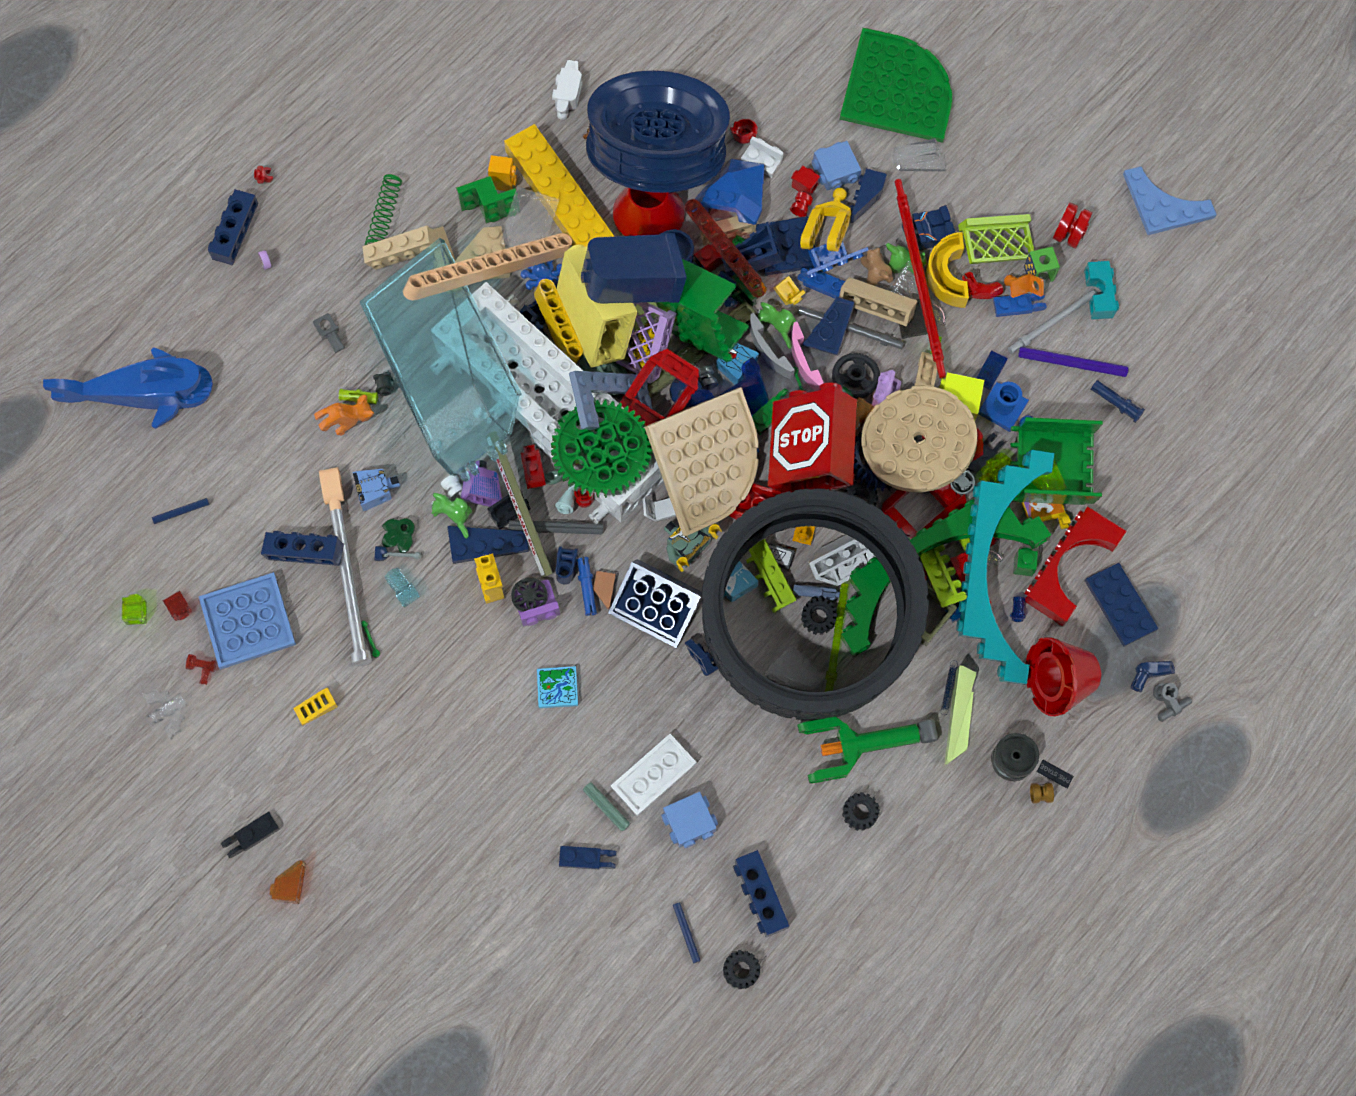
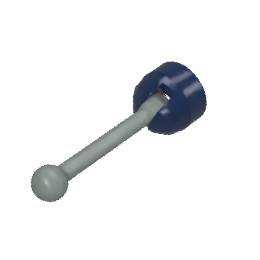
M375 546V561H384L388 556L414 557L415 559L422 557L420 552L415 554L388 552L383 546Z

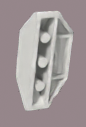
M845 535L818 549L808 563L816 580L838 586L849 580L851 571L857 567H865L868 565L867 562L875 556L860 542Z

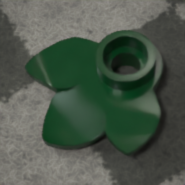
M393 518L387 520L382 525L383 529L387 531L382 539L383 547L397 546L400 553H406L413 544L412 534L415 531V525L412 520L407 518L397 520ZM406 524L407 530L403 531L402 527Z

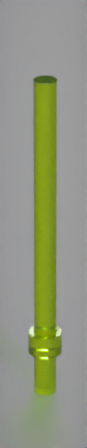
M842 583L840 588L829 668L825 675V680H827L825 692L833 691L834 681H837L838 673L836 668L849 586L846 583Z

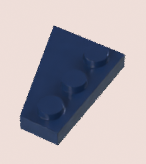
M836 297L823 318L802 345L838 356L855 302Z

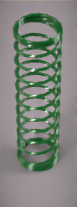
M386 174L383 177V185L380 187L381 192L378 195L380 197V194L383 193L388 197L384 196L377 199L378 204L373 212L374 217L371 219L372 223L370 224L369 236L366 237L365 245L371 244L369 242L380 241L372 236L385 239L382 236L388 235L385 230H388L390 227L385 223L392 222L388 217L393 216V213L390 211L395 210V207L391 204L397 203L393 198L399 197L395 192L400 191L398 186H401L403 183L401 178L396 175ZM387 179H393L399 181L400 183H392L387 181ZM384 186L388 190L382 191V187ZM386 186H394L399 190H392ZM384 192H391V193L396 194L397 196H396V197H393V196L387 195V194L384 193ZM382 198L394 200L395 203L387 202ZM381 199L386 203H379L378 201ZM381 204L389 205L393 207V209L385 208L381 206ZM377 211L383 216H375V212ZM379 211H386L392 215H385ZM377 217L386 218V219L390 220V222L382 221V220L378 219ZM376 218L381 222H373V219ZM376 223L386 225L388 228L380 227ZM374 224L378 228L372 229L371 226ZM372 230L378 235H370L369 232ZM374 230H380L385 232L386 234H380L375 232Z

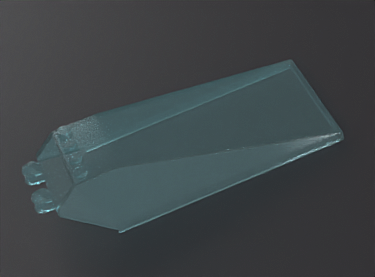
M439 238L359 302L433 457L450 475L455 476L459 473L461 479L467 482L470 480V476L466 467H468L471 474L476 476L479 473V469L475 461L485 453L495 462L499 459L495 446L503 455L508 452L503 440L512 434L519 396L522 393L467 285L414 301L407 299L403 295V289L410 276L455 263L444 239Z

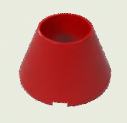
M626 187L618 195L613 206L614 224L619 233L621 232L624 236L660 235L667 230H680L684 222V204L677 192H646ZM646 198L656 199L661 202L660 205L653 208H644L636 203Z
M1044 637L1038 639L1039 641L1032 645L1028 651L1025 663L1029 665L1027 688H1031L1034 696L1032 700L1041 712L1048 716H1061L1098 689L1101 682V669L1097 658L1090 651L1052 637Z

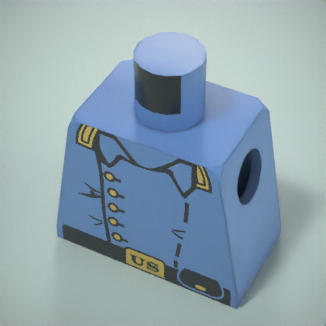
M384 469L352 472L363 511L391 500L392 497L389 489L400 487L398 476L386 478Z

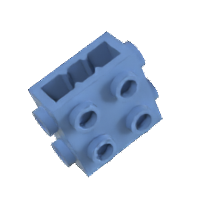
M848 141L837 142L833 146L820 148L814 152L812 166L821 176L820 183L825 186L826 190H835L847 183L853 184L859 180L861 168Z
M700 792L663 808L662 820L665 826H670L672 831L669 833L673 844L677 843L679 848L683 846L685 849L696 844V840L701 838L707 840L713 837V833L716 832L718 822L714 814L710 815L708 807H710L706 796H702Z

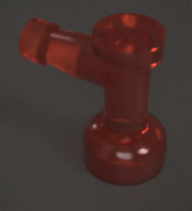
M188 654L186 669L202 668L199 684L207 685L210 671L215 672L217 661L199 660L195 655Z

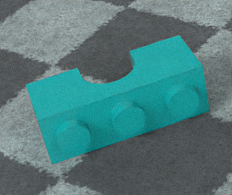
M1110 261L1088 262L1084 269L1086 287H1097L1102 293L1100 295H1093L1089 302L1091 320L1112 319L1119 310V303L1115 300L1116 285L1113 284L1112 280L1114 270L1110 267Z

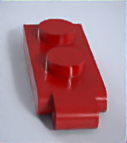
M534 444L523 446L524 452L521 453L527 489L545 486L546 482L539 449L535 450Z

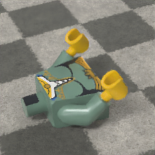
M670 521L664 528L670 535L667 539L666 547L669 561L676 565L680 572H683L682 567H690V564L711 543V536L709 535L717 539L716 532H722V529L719 525L713 524L688 536H683L680 526L677 527Z

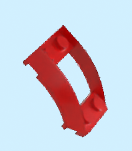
M669 349L662 350L649 357L620 403H622L623 408L628 406L629 412L634 410V417L640 415V422L645 421V426L679 413L698 389L699 369ZM655 366H658L686 385L665 417L635 398Z
M950 484L929 491L945 509L923 528L927 530L933 526L932 524L940 518L944 520L949 517L948 514L953 510L964 508V505L967 503L965 494L960 496L952 489ZM898 489L882 504L881 510L898 524L897 527L901 528L908 538L912 539L917 536V531L894 507L910 492Z

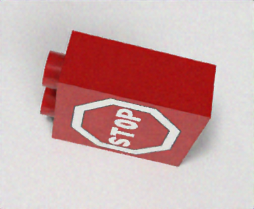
M823 383L819 386L818 391L809 393L796 390L789 393V398L773 402L768 487L783 493L789 491L792 493L800 489L832 490L853 485L857 399L843 392L841 385L837 383Z

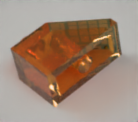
M297 861L275 878V882L270 886L272 900L275 902L300 904L306 863L304 861Z

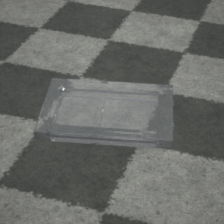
M517 186L500 243L513 247L548 237L559 199Z

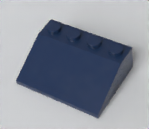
M636 559L631 562L608 613L677 648L702 602V591Z

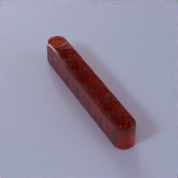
M697 199L688 200L685 204V211L751 295L756 298L764 296L767 288L761 277ZM760 284L758 288L753 289L755 285Z

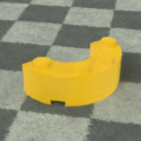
M963 232L953 233L942 238L932 249L926 267L927 283L933 294L942 302L959 308H965L969 299L967 281H961L953 277L947 265L953 260L961 259L964 250Z

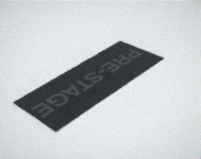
M1042 760L1037 770V773L1068 789L1074 777L1045 760Z

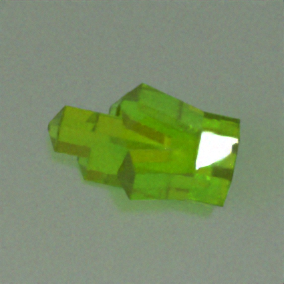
M999 452L995 457L987 460L986 465L981 468L983 475L979 478V482L999 483L997 479L998 472L1004 466H1010L1011 459L1006 454Z

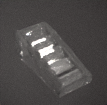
M907 261L888 291L905 297L910 296L916 285L915 276L908 271L909 268L913 270L910 261ZM905 274H907L909 277H911V278H912V281H910V280H908L907 278H905V277H904ZM903 280L904 282H906L908 284V287L903 285L901 281ZM901 287L903 290H905L904 293L899 291L897 288Z

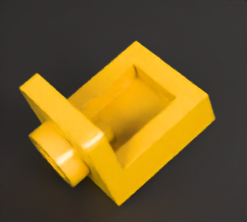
M789 276L773 287L785 305L797 304L802 300L801 296L805 294V291L799 290Z

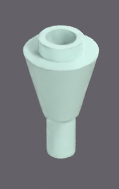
M575 485L569 487L555 504L558 511L562 514L573 512Z

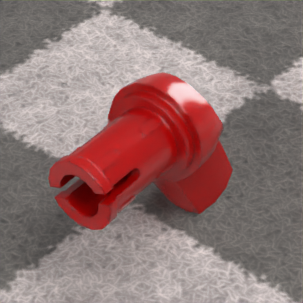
M967 272L965 276H962V280L967 281L968 295L972 298L992 299L1003 294V286L999 282L990 284L977 282L972 272Z

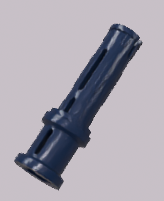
M1099 380L1090 389L1116 406L1121 414H1126L1132 418L1134 423L1140 419L1145 411L1144 408L1141 409L1133 404L1131 399L1126 400Z

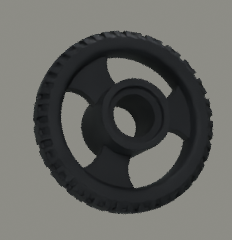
M849 353L839 358L832 370L833 383L843 386L847 382L850 387H862L863 390L861 391L850 390L853 398L867 397L877 388L880 371L876 362L869 358V356L861 353ZM848 361L854 362V364L849 366L846 374L839 373V369L844 363ZM867 364L871 368L873 381L865 378L866 369L863 365ZM852 374H858L860 377L855 378Z

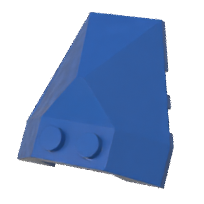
M731 159L696 196L689 212L691 214L707 216L710 208L737 213L739 222L756 225L763 207L764 164Z

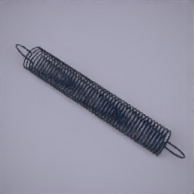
M955 665L954 669L953 667L949 668V682L947 681L946 696L944 692L942 702L943 710L947 707V701L949 711V702L955 681L954 679L952 683V675L956 676Z

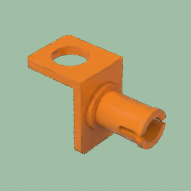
M1029 273L1017 278L1009 274L1004 279V284L1010 286L1012 298L1027 292L1040 297L1044 295V281ZM1034 281L1038 283L1039 290L1035 288Z

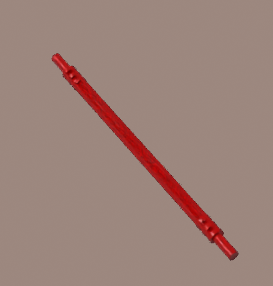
M897 179L894 181L898 195L896 197L918 289L933 362H936L939 378L942 379L946 377L943 350L931 305L908 198L904 193L902 180Z

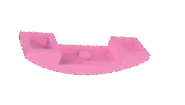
M794 322L791 335V350L795 365L806 383L815 391H818L819 386L824 382L818 369L810 370L800 347L803 344L804 336L798 322Z

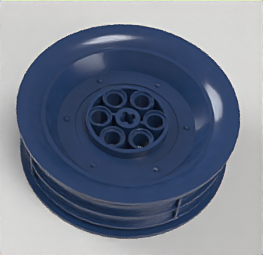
M656 70L636 71L619 75L604 82L589 98L587 115L590 124L589 134L586 139V152L589 161L595 169L609 180L640 191L657 193L678 192L706 183L716 176L723 167L726 159L725 132L729 126L730 112L723 97L706 83L674 72Z

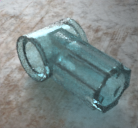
M399 568L390 570L384 576L404 608L421 597Z

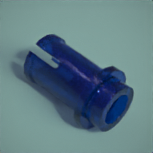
M1013 597L1012 613H1010L1013 622H1023V619L1026 617L1024 614V597Z

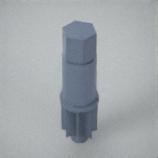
M794 584L793 588L794 595L806 597H822V599L835 600V597L840 595L836 588Z

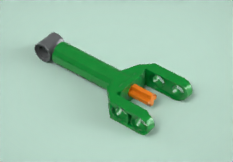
M837 717L808 721L797 725L798 732L806 735L838 729V742L820 745L822 756L841 753L842 761L845 765L820 769L808 774L809 784L846 778L862 753L917 744L920 742V739L921 743H931L939 740L934 720L922 721L917 723V725L912 724L861 734L850 729L846 723Z

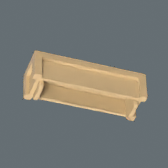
M738 216L700 225V236L704 246L719 242L723 238L728 240L735 238L736 235L743 236L756 232V225L739 222Z
M922 352L918 362L914 386L934 387L937 374L936 362H933L932 354Z

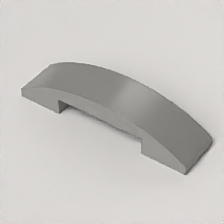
M752 313L750 315V333L758 353L773 370L788 379H792L794 377V368L785 356L779 359L776 357L761 336L763 335L764 326L756 315Z

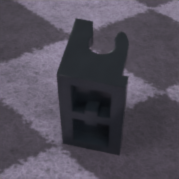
M509 494L487 508L490 518L499 530L507 526L510 520L518 518ZM523 497L528 511L531 510L528 500Z

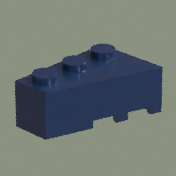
M768 221L756 233H751L750 237L744 242L738 243L721 256L725 271L730 277L733 275L737 277L743 272L748 275L783 262L774 231Z

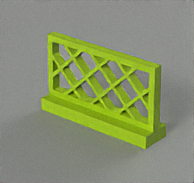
M1030 214L966 218L958 227L959 232H963L969 263L980 264L1026 260L1028 255L1020 251L1022 245L1028 249V253L1034 251L1028 224L1031 222ZM1018 229L1024 230V238H1021L1016 233ZM1002 230L1010 234L1008 240L1000 234ZM986 231L991 232L995 236L992 241L984 236ZM973 232L979 237L976 242L970 238L969 233ZM1013 237L1020 242L1017 248L1010 243ZM997 238L1004 243L1002 249L994 244ZM981 239L989 245L986 250L978 245ZM1007 246L1014 251L1012 256L1004 252ZM991 247L998 252L996 257L988 253ZM974 249L983 254L981 258L975 259Z

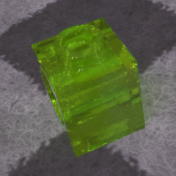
M130 594L128 597H122L123 622L126 625L147 624V601L139 594Z

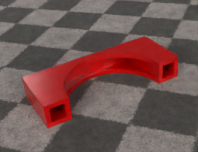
M1088 506L1084 512L1079 511L1074 519L1077 521L1075 526H1069L1065 532L1066 539L1064 541L1060 539L1054 548L1057 550L1054 556L1050 554L1044 563L1047 565L1044 571L1040 569L1034 578L1037 582L1034 586L1030 584L1024 593L1027 595L1024 602L1061 626L1065 625L1077 606L1067 598L1060 587L1058 580L1060 558L1067 551L1083 545L1100 546L1113 552L1127 532Z

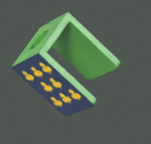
M1053 247L1029 252L1024 264L1026 274L1030 273L1038 277L1039 273L1047 272L1050 282H1053L1060 269ZM1041 256H1046L1044 264L1039 261Z

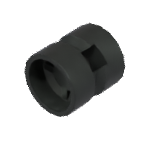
M965 470L961 476L950 484L956 493L969 494L973 492L974 486L977 485V477L973 472Z

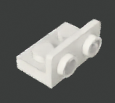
M752 137L750 145L741 157V160L764 164V174L772 178L782 163L783 152L779 148L765 143L760 138Z

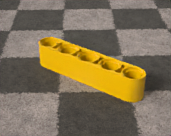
M542 279L534 292L537 304L555 345L577 364L583 353L580 341L554 283L550 279Z

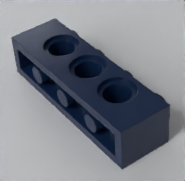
M234 189L233 194L229 196L226 211L222 212L220 225L216 227L214 239L208 245V252L212 260L229 265L234 264L259 204L254 194Z
M281 531L266 532L261 555L271 561L340 566L344 543L335 535L323 537L314 533L302 535L298 532H291V534H285Z
M756 850L735 859L736 865L733 866L736 876H740L743 881L741 888L744 895H748L750 898L749 908L753 915H757L759 922L756 924L760 934L764 933L767 938L788 929L790 925L759 851ZM749 871H755L758 878L752 881L747 878L746 874ZM756 890H763L766 897L761 900L757 899L754 892ZM764 909H771L774 915L772 918L767 919L763 916L762 911Z

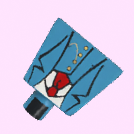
M736 343L729 352L732 356V361L726 362L718 358L716 367L738 387L758 362L759 353Z

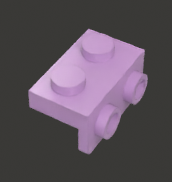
M890 370L880 374L876 392L873 396V407L884 401L886 396L900 389L901 381L894 377L895 371Z

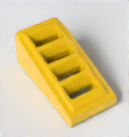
M325 688L293 709L302 726L338 706L329 689ZM325 697L328 701L327 705H325L322 700ZM319 701L322 708L318 709L315 702ZM310 705H312L313 709L315 710L313 714L311 713L308 707ZM302 709L306 710L308 717H304Z

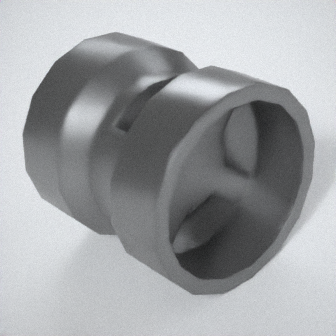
M711 366L699 369L698 380L704 392L718 386Z

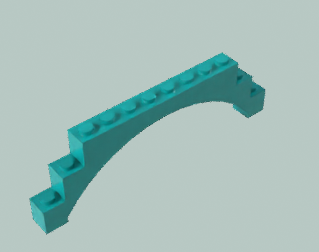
M1030 450L1023 456L1022 465L1025 468L1006 465L998 472L997 479L1000 484L980 481L973 488L975 502L970 510V515L973 518L972 524L970 523L968 527V535H970V542L966 545L968 559L964 563L963 573L966 575L965 581L962 582L961 592H965L967 598L959 603L961 616L960 620L957 621L956 631H959L958 636L981 640L977 645L979 659L1001 662L997 670L999 682L1019 685L1027 684L1029 665L1024 664L1010 648L996 623L991 609L987 588V559L995 529L1011 501L1034 479L1042 474L1048 475L1052 473L1054 453Z

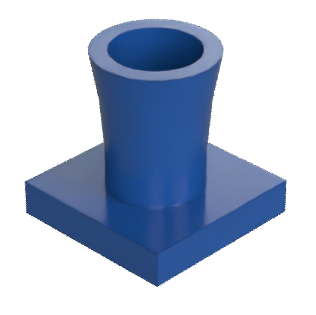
M996 382L979 409L978 414L1010 432L1011 426L1015 425L1029 400L1022 396V390L1016 383L1003 382L1000 384Z

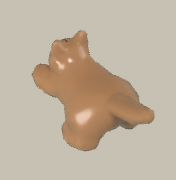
M880 248L868 250L867 255L861 258V264L868 269L867 284L876 286L879 281L892 282V270L889 265L885 264Z

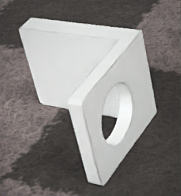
M647 498L642 499L645 517L656 522L676 516L670 498L657 502ZM648 505L650 506L651 514L648 511Z

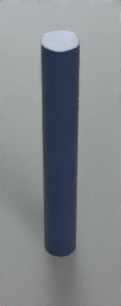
M204 498L152 517L154 524L210 504L208 499Z
M680 902L673 904L693 964L700 962L701 960Z

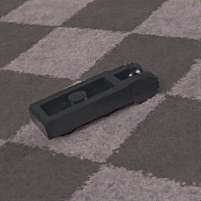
M992 433L983 442V455L971 462L966 470L976 475L996 456L997 452L1005 445V442L1002 440L992 450L988 445L997 436L995 433Z
M268 811L235 832L234 835L221 842L223 848H226L238 840L240 846L230 850L227 854L229 858H233L279 831L280 828Z

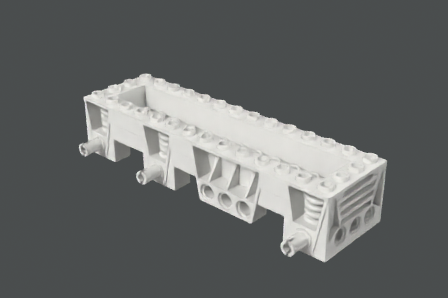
M485 282L431 330L437 351L442 355V358L432 365L431 369L434 373L437 372L436 374L439 376L451 365L463 376L466 373L471 375L487 390L488 398L494 404L490 410L483 414V418L489 424H492L495 419L504 414L514 424L520 421L530 431L534 442L552 458L551 450L553 448H551V443L554 442L552 441V435H556L554 429L559 428L557 420L562 417L561 413L563 411H572L576 406L569 373L583 370L514 308L519 304L518 299L514 298V295H510L505 300ZM485 338L492 339L489 345L483 344L482 341ZM511 362L518 363V367L515 369H510L508 365ZM537 386L545 388L542 393H536L534 389ZM592 393L593 397L599 400L600 404H603L604 400L607 401V405H610L612 401H614L616 407L619 404L608 393ZM598 418V422L604 421L603 418ZM622 427L620 430L622 432H627L630 429L627 427ZM605 434L602 437L604 439H609L612 436L610 434ZM617 437L616 441L619 442L623 447V441H620V439H618ZM589 441L585 442L584 444L586 446H592ZM632 443L628 447L634 449L637 445ZM569 448L566 452L574 453L576 450ZM581 450V456H583L587 462V455L582 453ZM612 451L610 452V454L612 456H616L619 454V452ZM654 453L650 455L652 460L648 462L649 469H645L646 474L641 475V481L635 479L636 486L629 484V491L622 488V494H620L616 490L614 497L611 492H608L607 498H605L603 493L597 498L596 492H594V498L600 503L589 514L592 521L595 520L594 523L598 524L607 513H610L621 523L643 502V498H648L664 482ZM594 458L592 462L599 463V460ZM606 463V465H608L609 468L612 467V465H610V463ZM576 465L574 467L575 470H581L583 468L582 465ZM622 467L619 468L617 471L623 473L627 471V469ZM603 474L599 478L606 480L609 476Z

